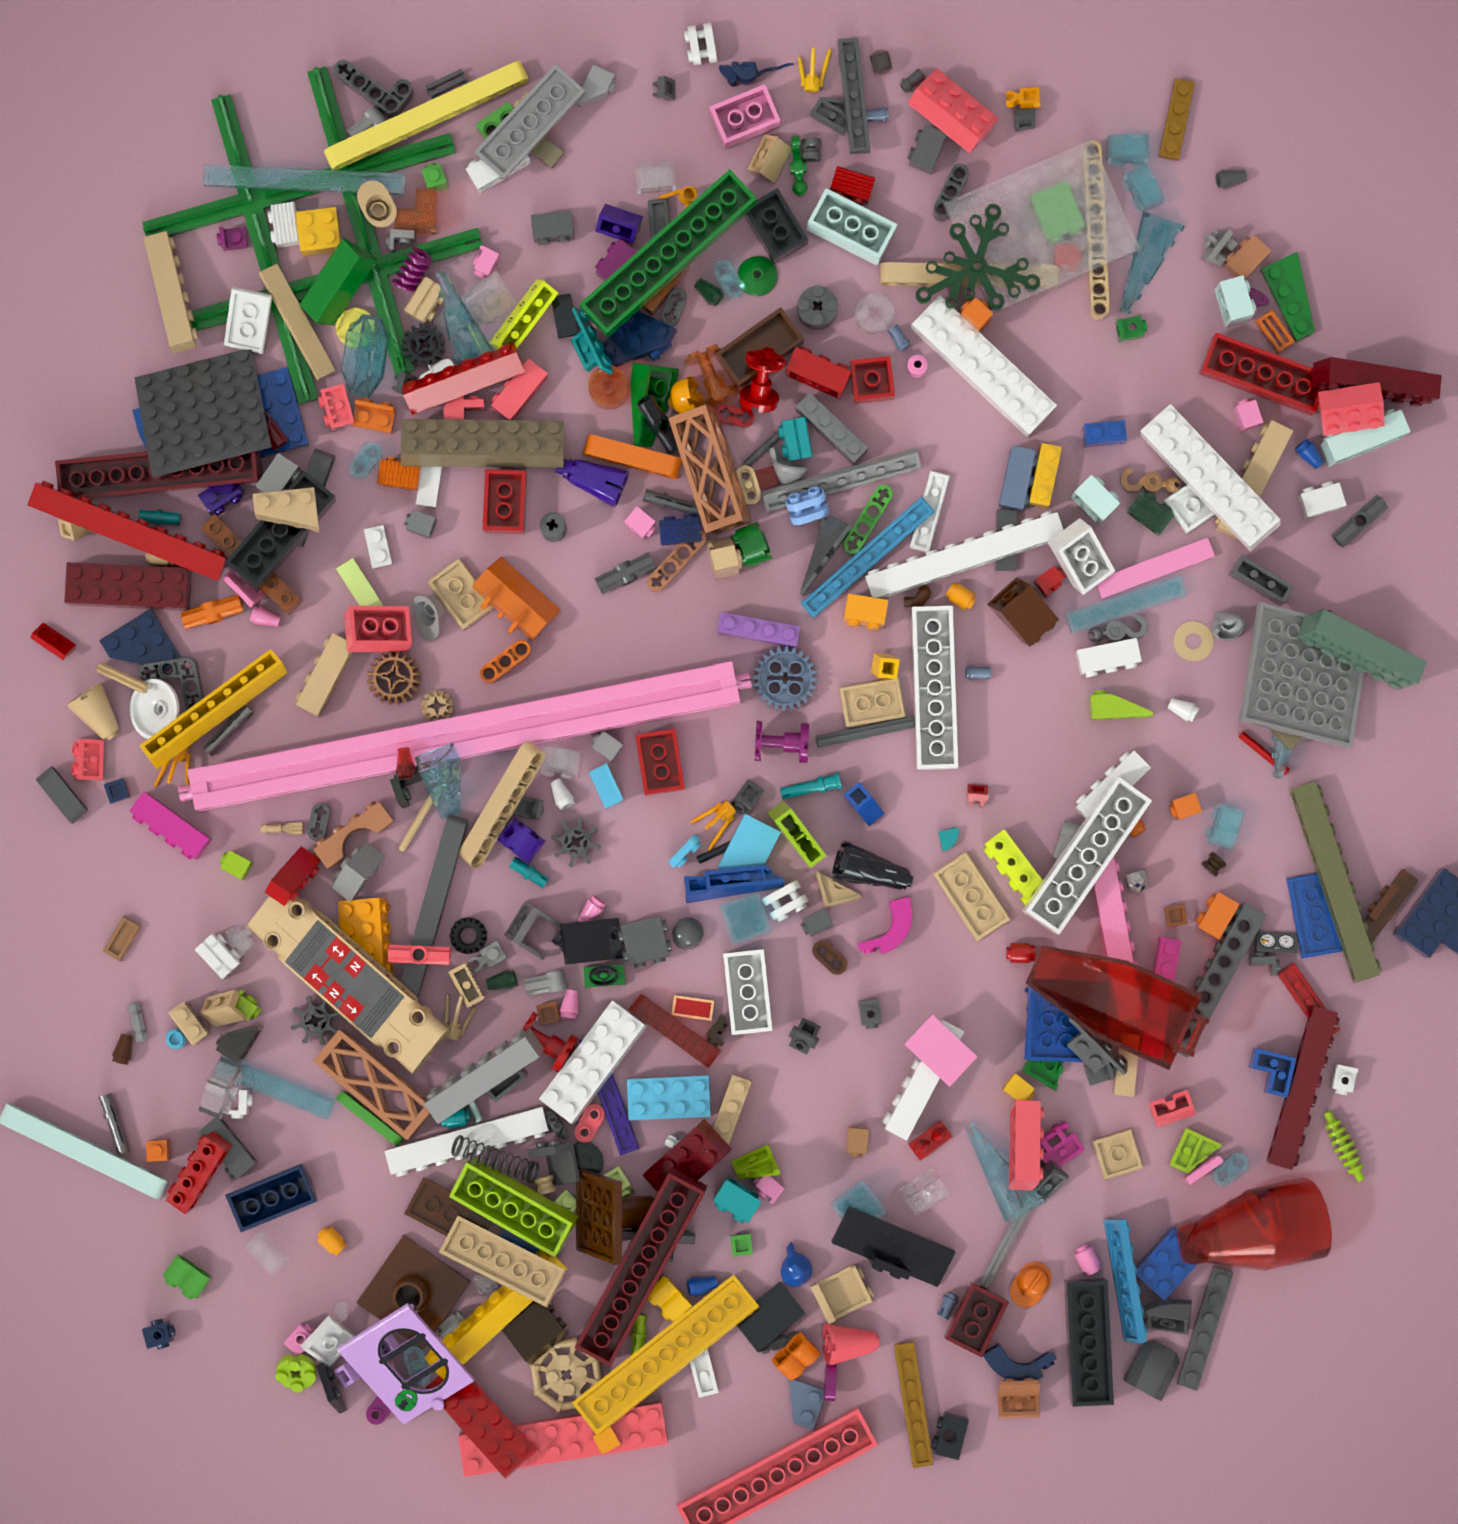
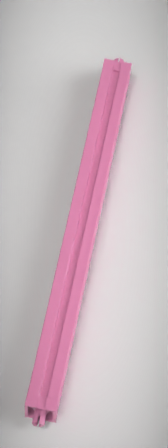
M730 661L189 769L187 771L190 784L178 786V793H184L179 794L182 802L193 799L195 810L203 812L413 770V768L421 765L427 767L518 749L527 741H532L535 745L739 705L738 690L750 689L752 684L749 672L735 675L733 663Z

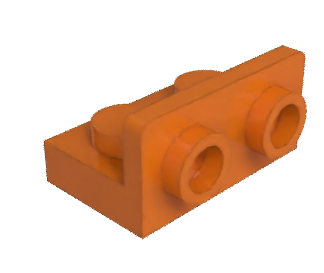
M367 398L355 400L354 404L356 406L353 415L355 424H352V426L392 434L396 409L392 407L391 403L380 402V404L372 403L373 400Z

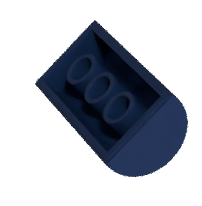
M302 1163L225 1195L240 1232L317 1202V1195L312 1180Z

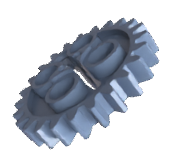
M778 646L777 653L770 649L769 657L765 654L762 655L765 660L764 662L757 661L761 667L754 668V671L758 673V675L752 676V679L758 680L757 683L753 684V687H759L756 695L763 694L760 701L762 702L767 699V707L772 703L775 704L774 710L782 706V711L785 712L786 706H789L790 710L793 711V705L795 704L800 709V702L803 701L807 704L806 696L813 697L810 690H816L817 688L812 685V683L818 682L817 678L812 677V675L817 673L816 670H811L815 664L807 663L810 657L803 658V651L796 654V647L791 652H789L788 646L785 647L784 651H781ZM778 663L781 666V671L776 674L770 671L771 664ZM791 665H800L801 672L796 675L791 673ZM783 674H787L788 678H803V681L788 680L787 684H783V680H768L767 677H783ZM772 683H777L780 686V691L777 694L769 691V686ZM792 684H797L801 691L794 695L790 693L789 687Z

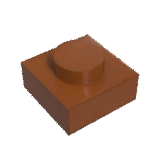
M1185 904L1164 907L1166 927L1187 925Z
M556 1001L536 1006L540 1025L561 1021Z

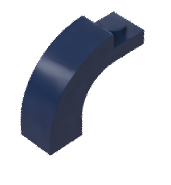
M999 1343L986 1350L983 1355L994 1372L1005 1379H1014L1015 1381H1023L1026 1378L1038 1380L1044 1377L1039 1369H1048L1055 1364L1054 1360L1057 1359L1050 1349L1030 1362L1018 1363L1006 1355Z

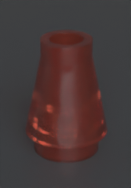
M403 747L397 749L396 774H398V778L414 777L416 768L410 754V748Z

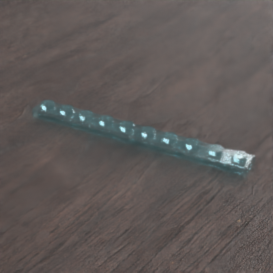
M204 165L203 185L208 187L357 193L363 183L373 180L383 184L390 195H405L406 175L400 173Z

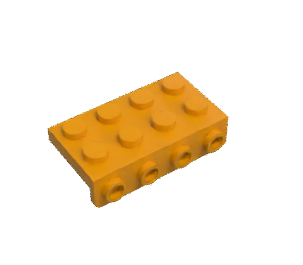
M369 898L352 900L351 902L348 900L338 901L339 928L393 974V963L388 962V948L392 944L389 938L391 925L388 922L390 906L387 899Z

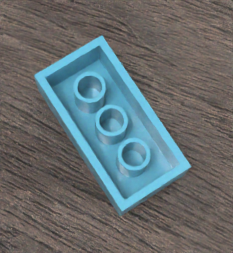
M709 1075L627 1079L629 1120L711 1117Z

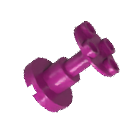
M756 721L755 761H761V747L784 748L783 752L799 753V763H807L809 723H801L800 733L784 732V736L762 735L763 721Z

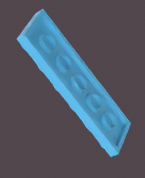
M1103 1219L1123 1339L1133 1343L1147 1342L1146 1336L1148 1332L1143 1322L1144 1309L1139 1299L1141 1291L1136 1281L1137 1267L1133 1263L1132 1258L1134 1249L1129 1240L1130 1226L1126 1219Z

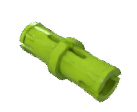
M639 1314L634 1323L633 1332H631V1355L644 1346L645 1338H647V1315Z

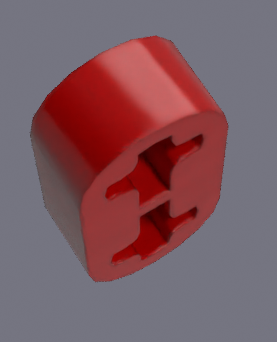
M723 404L717 409L720 422L723 424L747 428L754 422L753 412L746 408ZM728 409V413L734 414V417L727 416L726 419H723L720 412ZM744 413H747L751 420L742 423V419L736 416H743Z

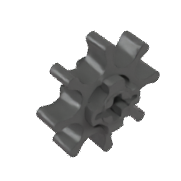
M582 817L578 818V825L575 828H569L566 821L562 820L561 824L565 827V834L561 837L551 836L552 840H559L562 843V849L554 853V856L558 858L562 853H568L571 857L570 867H574V860L578 856H583L587 864H590L591 860L587 856V851L592 847L601 849L600 844H592L590 841V836L597 832L598 828L594 827L591 831H584L582 829V822L584 820ZM575 831L582 832V834H576ZM584 836L579 842L580 846L578 848L575 845L568 848L573 843V837L579 839ZM571 850L578 851V853H572Z
M307 996L306 1000L309 1003L307 1010L301 1011L297 1007H294L292 1010L300 1014L301 1022L298 1025H292L291 1029L296 1030L301 1027L305 1030L306 1036L302 1040L304 1044L308 1043L311 1035H317L320 1045H325L326 1042L323 1034L327 1030H331L334 1034L337 1033L339 1029L331 1026V1019L335 1016H340L338 1012L328 1013L326 1010L328 1003L325 1000L321 1006L317 1007L313 1004L312 997ZM314 1015L316 1018L324 1017L323 1020L318 1022V1026L316 1024H307V1022L313 1020Z

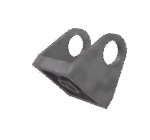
M525 901L504 936L544 960L545 956L523 943L524 937L535 919L539 916L544 917L559 927L562 923Z

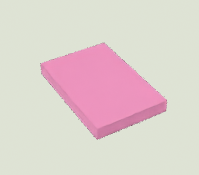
M931 1015L904 1044L949 1087L977 1058L934 1015Z

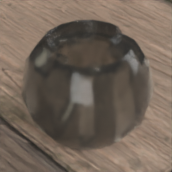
M883 49L876 50L870 55L875 74L885 75L892 70L893 67L888 51Z

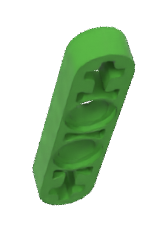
M880 485L876 488L846 537L843 549L847 554L855 555L861 550L891 501L893 491L888 485ZM886 489L889 497L883 498L881 504H884V506L882 507L879 503L873 502V499L875 498L878 501L880 497L879 490L883 492ZM870 506H876L879 509L877 516L871 517L868 515L867 510ZM860 523H865L868 525L869 530L867 533L861 534L858 532L857 526ZM852 533H855L856 536L864 539L863 541L858 539L856 542L858 548H853L851 551L848 549L849 545L847 543L853 542L855 536H852Z
M341 1090L337 1095L336 1099L391 1143L399 1146L404 1140L399 1133L348 1093Z

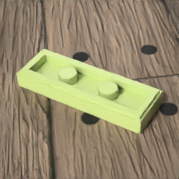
M353 558L336 568L360 606H384Z

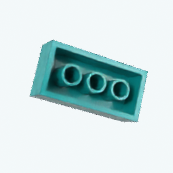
M726 1175L714 1194L713 1201L716 1208L724 1213L727 1210L733 1213L732 1218L743 1224L744 1221L750 1222L762 1199L760 1195Z

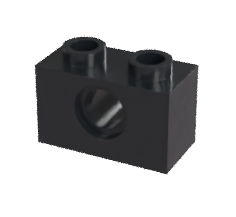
M944 1412L943 1416H939L936 1428H940L938 1436H934L931 1448H934L936 1455L959 1460L969 1422L968 1417ZM946 1431H954L955 1437L952 1440L944 1439Z

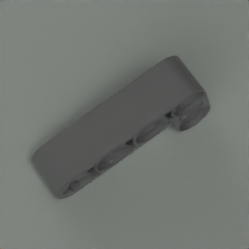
M340 60L334 66V71L339 81L373 106H377L388 117L393 118L400 115L414 96L412 85L406 79L398 80L392 89L388 91L346 60ZM342 69H343V70H346V69H347V70H348V73L351 75V78H350L349 75L346 74L345 72H343V73L341 74V71H340V70H342ZM359 79L365 80L364 85L361 87L355 86L356 81ZM402 87L409 88L407 94H400L399 90ZM379 91L381 95L375 99L371 97L372 93ZM390 103L397 104L394 110L387 109Z

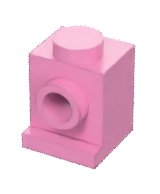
M481 245L479 248L481 255L477 254L473 262L475 266L473 274L481 279H484V277L490 279L500 260V255Z
M771 1176L757 1177L752 1182L758 1188L756 1191L765 1199L768 1196L771 1198L769 1200L771 1204L775 1202L785 1189L783 1185Z

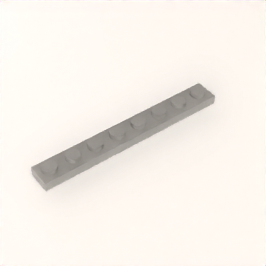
M914 448L761 491L766 512L786 507L785 500L790 494L800 493L814 486L822 488L825 495L921 469L917 449Z

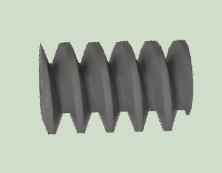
M555 512L542 517L540 530L543 537L550 542L562 540L567 533L563 517ZM556 524L557 528H554L553 531H551L549 527H553V525Z

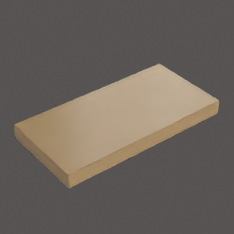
M967 852L932 874L976 942L1011 920Z

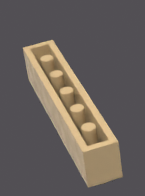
M167 231L143 237L169 346L174 354L197 348L196 340L199 339L196 328H192L191 324L194 321L191 309L188 310L187 304L190 303L187 291L184 292L182 287L185 285L183 274H179L178 267H181L178 255L174 254L173 249H177L173 237L170 238Z
M1273 420L1263 425L1259 433L1262 437L1259 442L1255 441L1250 451L1253 455L1250 460L1246 459L1241 469L1244 471L1241 477L1242 480L1259 497L1293 433V430ZM1217 517L1215 520V524H1217L1215 530L1237 541L1238 538Z

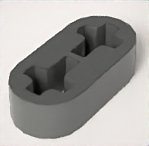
M674 289L670 292L661 316L662 322L673 327L678 324L686 304V294L681 289ZM680 294L683 301H678L675 307L673 306L674 299L672 297ZM671 310H675L674 317L676 319L667 322L665 315H670Z
M324 803L315 804L311 811L308 836L314 841H319L327 834L331 810ZM323 806L327 813L322 815L321 821H318L319 814L316 813V810ZM317 823H320L319 830L322 831V835L319 834L315 838L312 829H316Z

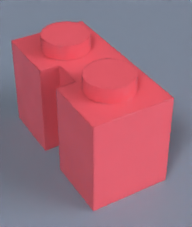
M1188 1090L1173 1094V1100L1166 1102L1165 1098H1161L1149 1103L1157 1128L1196 1115Z

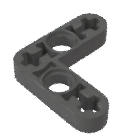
M191 656L146 662L139 668V676L144 681L180 677L186 710L190 709L191 704L194 702L193 696L189 698V695L198 693L195 697L196 703L204 698L198 663ZM186 661H188V664H192V667L189 669L190 675L194 673L195 676L185 678L189 674L188 669L183 667ZM168 663L172 665V674H167L164 672V664ZM147 667L149 668V670H155L158 668V672H153L150 675V677L147 673H144V670H146ZM193 680L197 684L196 690H189L186 686L187 681Z

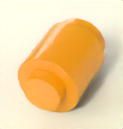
M955 582L945 595L949 598L950 602L964 611L966 608L971 609L977 600L974 598V592Z
M324 1226L317 1234L319 1237L317 1242L335 1256L347 1245L344 1241L345 1239L332 1226L329 1228Z

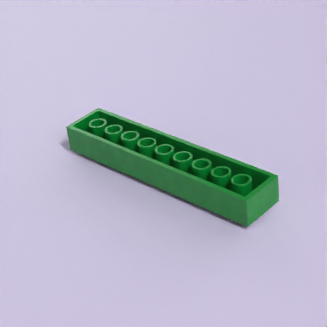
M729 169L579 304L580 309L607 338L610 337L757 205V198Z

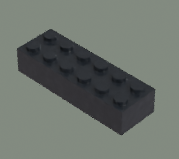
M303 470L287 490L314 487L319 522L336 502L335 495ZM260 520L224 562L225 566L258 593L311 530Z
M1105 1278L1064 1280L1070 1404L1073 1407L1114 1405L1108 1280Z

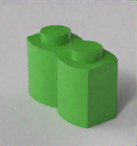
M180 1254L176 1255L163 1274L168 1285L173 1288L178 1286L183 1290L182 1294L189 1299L199 1298L212 1279V1276Z

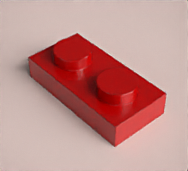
M42 623L34 630L30 637L62 660L70 655L76 647V644L45 623Z

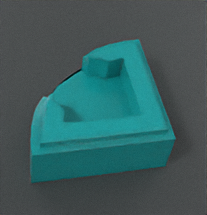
M958 827L938 832L942 852L950 849L956 843L959 833Z

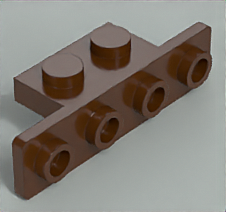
M1402 869L1389 886L1385 885L1379 893L1381 895L1380 899L1377 902L1373 901L1367 909L1369 913L1364 920L1368 926V932H1366L1368 939L1372 940V942L1418 883V879L1406 870Z

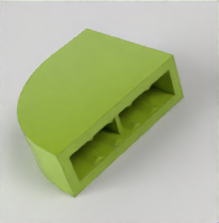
M783 800L766 812L810 868L826 857V854L794 811Z

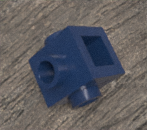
M162 1318L151 1321L150 1326L142 1329L147 1349L156 1346L158 1350L169 1347V1343L176 1336L173 1324L170 1325L169 1320L163 1322Z

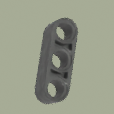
M964 164L953 166L933 209V216L937 221H946L950 217L967 182L969 170ZM962 171L965 177L958 179L954 176V173ZM947 189H953L955 190L956 195L950 197L945 193V191ZM945 207L948 212L941 215L937 212V208Z
M53 766L36 778L38 784L70 823L73 824L88 812L87 807Z

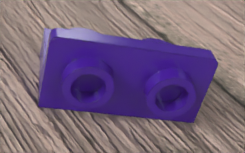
M239 484L209 487L200 493L198 497L211 516L214 514L218 516L225 512V507L231 503L235 505L240 502L245 492Z

